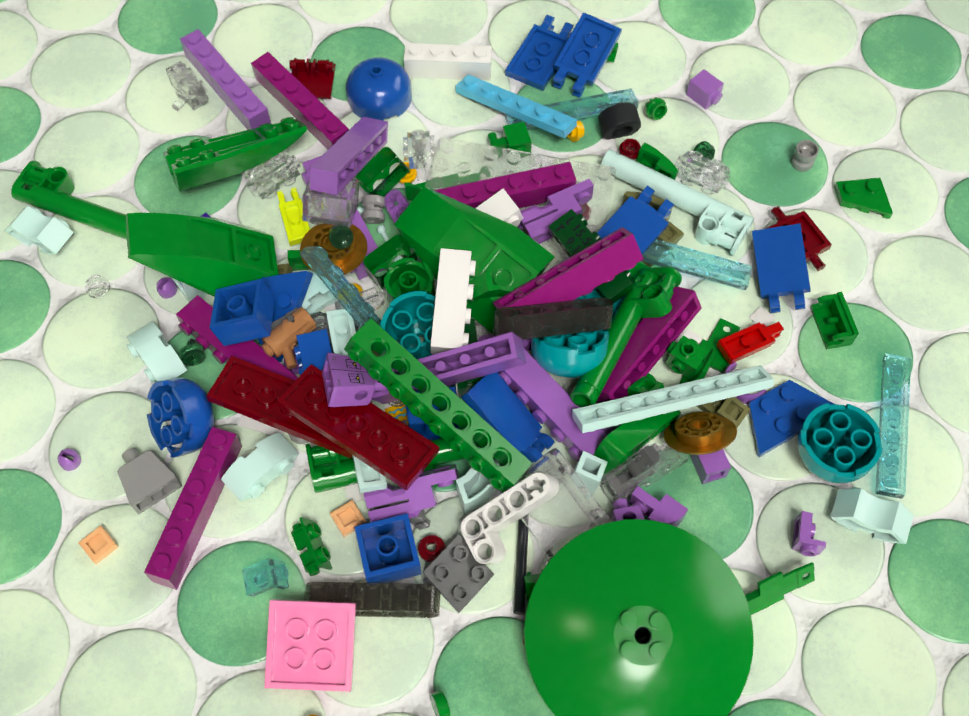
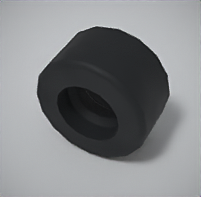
M633 103L612 105L598 115L602 136L606 140L633 135L641 128L639 114Z

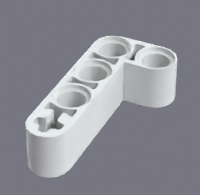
M544 473L532 474L463 519L461 532L477 562L481 564H498L504 559L506 550L498 532L554 498L559 491V483L554 476ZM523 494L524 503L520 507L517 500L519 495ZM501 508L502 517L498 521L496 518V511L497 509ZM477 522H479L480 524V531L478 534H476L474 530V526ZM489 545L492 547V555L490 558H488L486 554V550Z

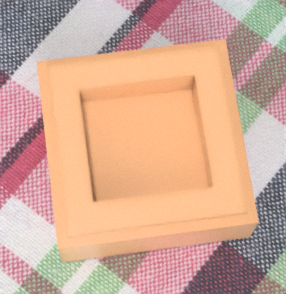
M353 500L330 513L332 520L343 537L354 532V526L367 524Z
M101 525L78 542L95 564H98L118 548L117 544Z

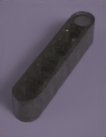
M597 297L499 308L494 311L493 336L496 337L513 332L523 340L606 330L612 326L614 302L608 298Z
M309 582L306 584L304 601L356 603V617L434 618L440 615V592L433 584Z

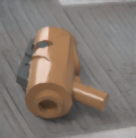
M303 307L295 308L272 323L271 334L268 337L262 338L264 344L261 345V348L270 358L273 355L278 358L283 354L287 369H293L297 367L293 354L294 346L298 342L296 335L310 333L317 327L316 323Z

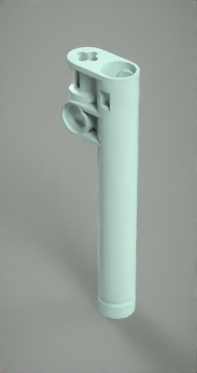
M611 149L607 151L601 162L600 170L610 173L641 190L649 186L655 190L654 196L663 200L667 199L674 206L699 217L695 239L700 244H713L715 246L719 244L731 250L730 254L734 256L753 224V217L622 154L619 155Z

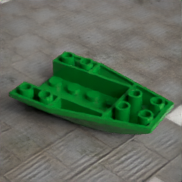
M287 117L281 119L279 123H266L254 129L206 140L202 138L189 141V145L182 147L180 144L167 147L168 151H164L163 155L175 185L179 191H183L242 173L268 161L297 141L307 131V126L298 119Z
M425 186L394 223V226L421 261L431 268L436 280H438L441 248L472 251L471 260L476 261L475 276H470L469 280L483 273L491 272L493 285L500 284L514 289L541 275L555 258L554 255L518 227ZM503 296L481 298L469 304L471 317L492 334H495L503 324L492 302Z
M127 213L125 216L129 259L215 297L216 289L261 279L262 277L279 275L274 238L272 235L261 230L212 217L167 213Z

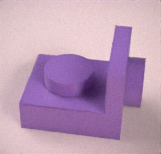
M802 511L795 519L792 550L800 551L802 555L809 557L820 555L826 548V542L813 539L816 530V524L812 523L813 513Z

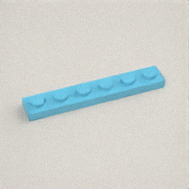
M469 74L455 85L456 93L562 138H565L577 126V119Z

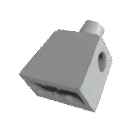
M130 448L122 454L126 464L120 467L117 472L128 501L138 515L182 487L176 476L152 451L149 450L140 455L136 448Z

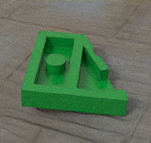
M881 177L836 182L834 189L840 206L850 209L855 208L868 214L871 210L883 214L885 219L891 218L893 212Z

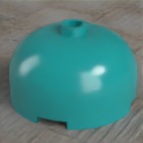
M424 291L408 292L394 299L389 304L380 322V327L416 359L434 355L431 354V338L436 296L427 294ZM419 337L424 338V341L422 343Z
M562 315V320L549 321L547 318L537 321L532 327V355L545 371L553 375L567 378L580 377L597 367L604 360L608 350L609 333L600 329V323L584 317Z
M827 403L815 408L807 416L798 435V451L805 466L817 477L832 483H850L864 477L880 459L883 448H881L880 429L876 422L865 411L851 404L845 406Z

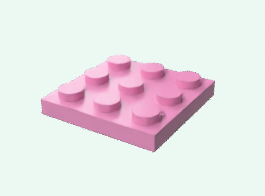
M271 599L269 603L264 688L351 692L356 603Z

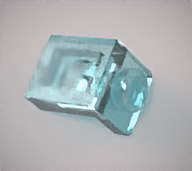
M268 558L242 569L246 596L254 597L274 588L283 590L289 588V573L284 562Z

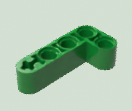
M677 410L642 420L623 423L607 435L594 452V456L608 462L603 475L607 479H611L620 471L629 457L663 432L680 416L681 411Z

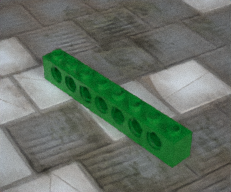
M372 318L350 338L344 348L348 356L354 362L363 366L374 380L383 384L394 398L403 402L414 416L422 419L434 434L442 437L454 452L462 455L475 471L482 473L495 489L503 493L518 482L530 467L531 461ZM372 351L377 352L380 356L374 355ZM392 369H396L400 375L394 373ZM412 387H416L420 393L415 392ZM432 404L436 405L440 411L435 410ZM453 423H456L460 430L455 428ZM473 440L479 444L480 448L474 445ZM493 458L499 462L500 466L495 464Z

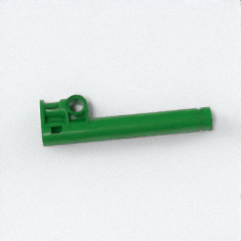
M32 160L26 165L12 185L11 195L15 200L127 240L126 215L72 196L75 185L63 167L44 168L41 167L39 162Z
M671 267L643 268L638 272L633 281V290L625 295L606 330L609 333L607 354L597 367L580 376L570 395L574 404L579 407L594 405L597 402L641 318L663 317L672 310L670 300L674 293L673 289L679 286L682 281V276L676 269Z
M443 438L430 440L439 446V453L429 465L437 466L465 459L462 455L454 452ZM473 440L474 445L479 447V444ZM309 443L305 444L315 493L358 484L353 456L350 459L321 446L311 447Z

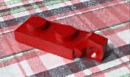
M759 322L720 339L717 347L730 365L773 345L776 342L775 339L781 336L784 328L780 322L767 327Z

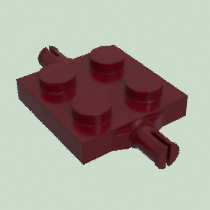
M779 206L774 207L771 213L778 222L768 228L800 223L806 262L810 261L817 271L824 269L826 264L823 263L818 255L830 250L832 244L805 210L795 215L786 216Z

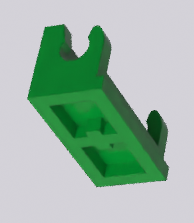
M842 291L817 298L819 303L813 304L810 309L826 350L852 345L859 332Z

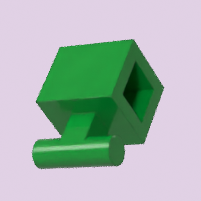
M525 122L504 125L502 138H497L495 132L488 134L495 159L503 156V150H506L509 161L531 156L532 142Z

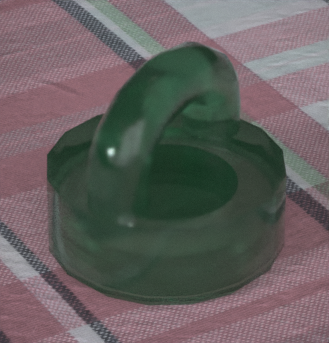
M707 141L698 143L693 150V160L700 165H713L715 148Z
M345 224L334 225L328 233L330 243L337 249H345L353 242V232Z
M189 339L187 345L179 352L180 360L186 366L199 365L206 358L203 346L196 344L194 339Z

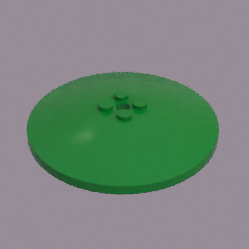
M627 519L602 524L583 532L570 540L549 560L540 573L528 600L524 622L526 660L539 694L555 716H727L737 703L746 685L753 657L754 637L750 609L737 578L725 561L709 545L689 532L670 524L653 520ZM639 627L647 628L650 633V638L645 644H639L635 640V631Z

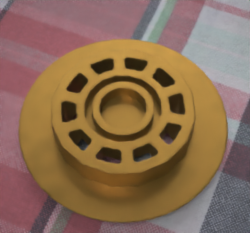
M341 220L325 221L312 227L305 234L300 245V255L304 264L311 271L327 277H337L352 272L360 266L367 253V240L363 232L357 226Z
M704 411L693 412L671 423L665 429L663 437L666 444L673 450L690 455H704L720 451L729 446L736 438L737 428L732 421L717 414Z

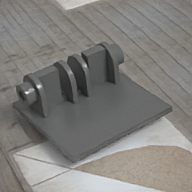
M459 534L422 572L425 576L423 579L424 584L430 588L434 585L458 613L494 576V573L486 564H481L475 560L467 543Z

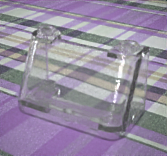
M557 448L550 450L533 463L515 484L517 485L535 473L552 475L558 480L559 491L557 495L521 518L545 552L546 561L543 563L544 567L558 550L570 540L596 526L611 522ZM520 494L517 500L520 507L524 503L523 494Z

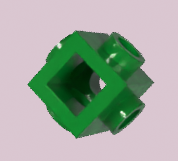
M683 335L678 343L673 341L668 348L666 354L669 357L666 365L673 372L682 374L691 380L704 362L709 351L701 347L697 341L688 339Z

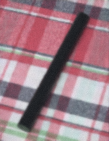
M529 513L518 520L513 613L518 615L524 614L525 609L524 576H526Z

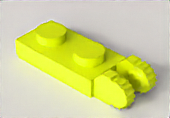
M296 187L291 188V196L294 200L285 202V196L282 191H278L277 195L280 203L278 205L290 246L300 244L305 234L310 230L301 198L299 199Z

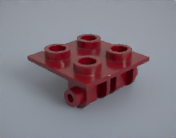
M294 58V60H290L291 74L316 98L331 99L336 67L334 62H330L329 59L318 61L313 59V63H311V60L308 58L306 62L305 59Z

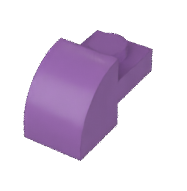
M639 486L634 490L629 504L632 506H640L643 516L646 515L648 517L647 520L658 521L675 527L683 521L688 511L685 506L669 495L665 494L662 500L659 501Z

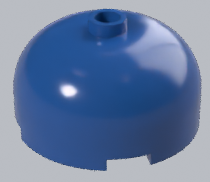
M383 57L366 59L358 63L348 75L346 81L347 101L352 108V112L360 118L367 117L384 121V119L395 115L399 117L411 104L412 89L410 78L406 70L391 59Z
M172 378L155 382L147 396V399L151 400V414H147V420L151 434L161 451L166 447L172 458L198 451L203 447L211 428L214 427V411L211 402L207 401V393L200 385L186 378ZM171 421V425L161 428L163 422ZM183 443L181 448L172 446Z

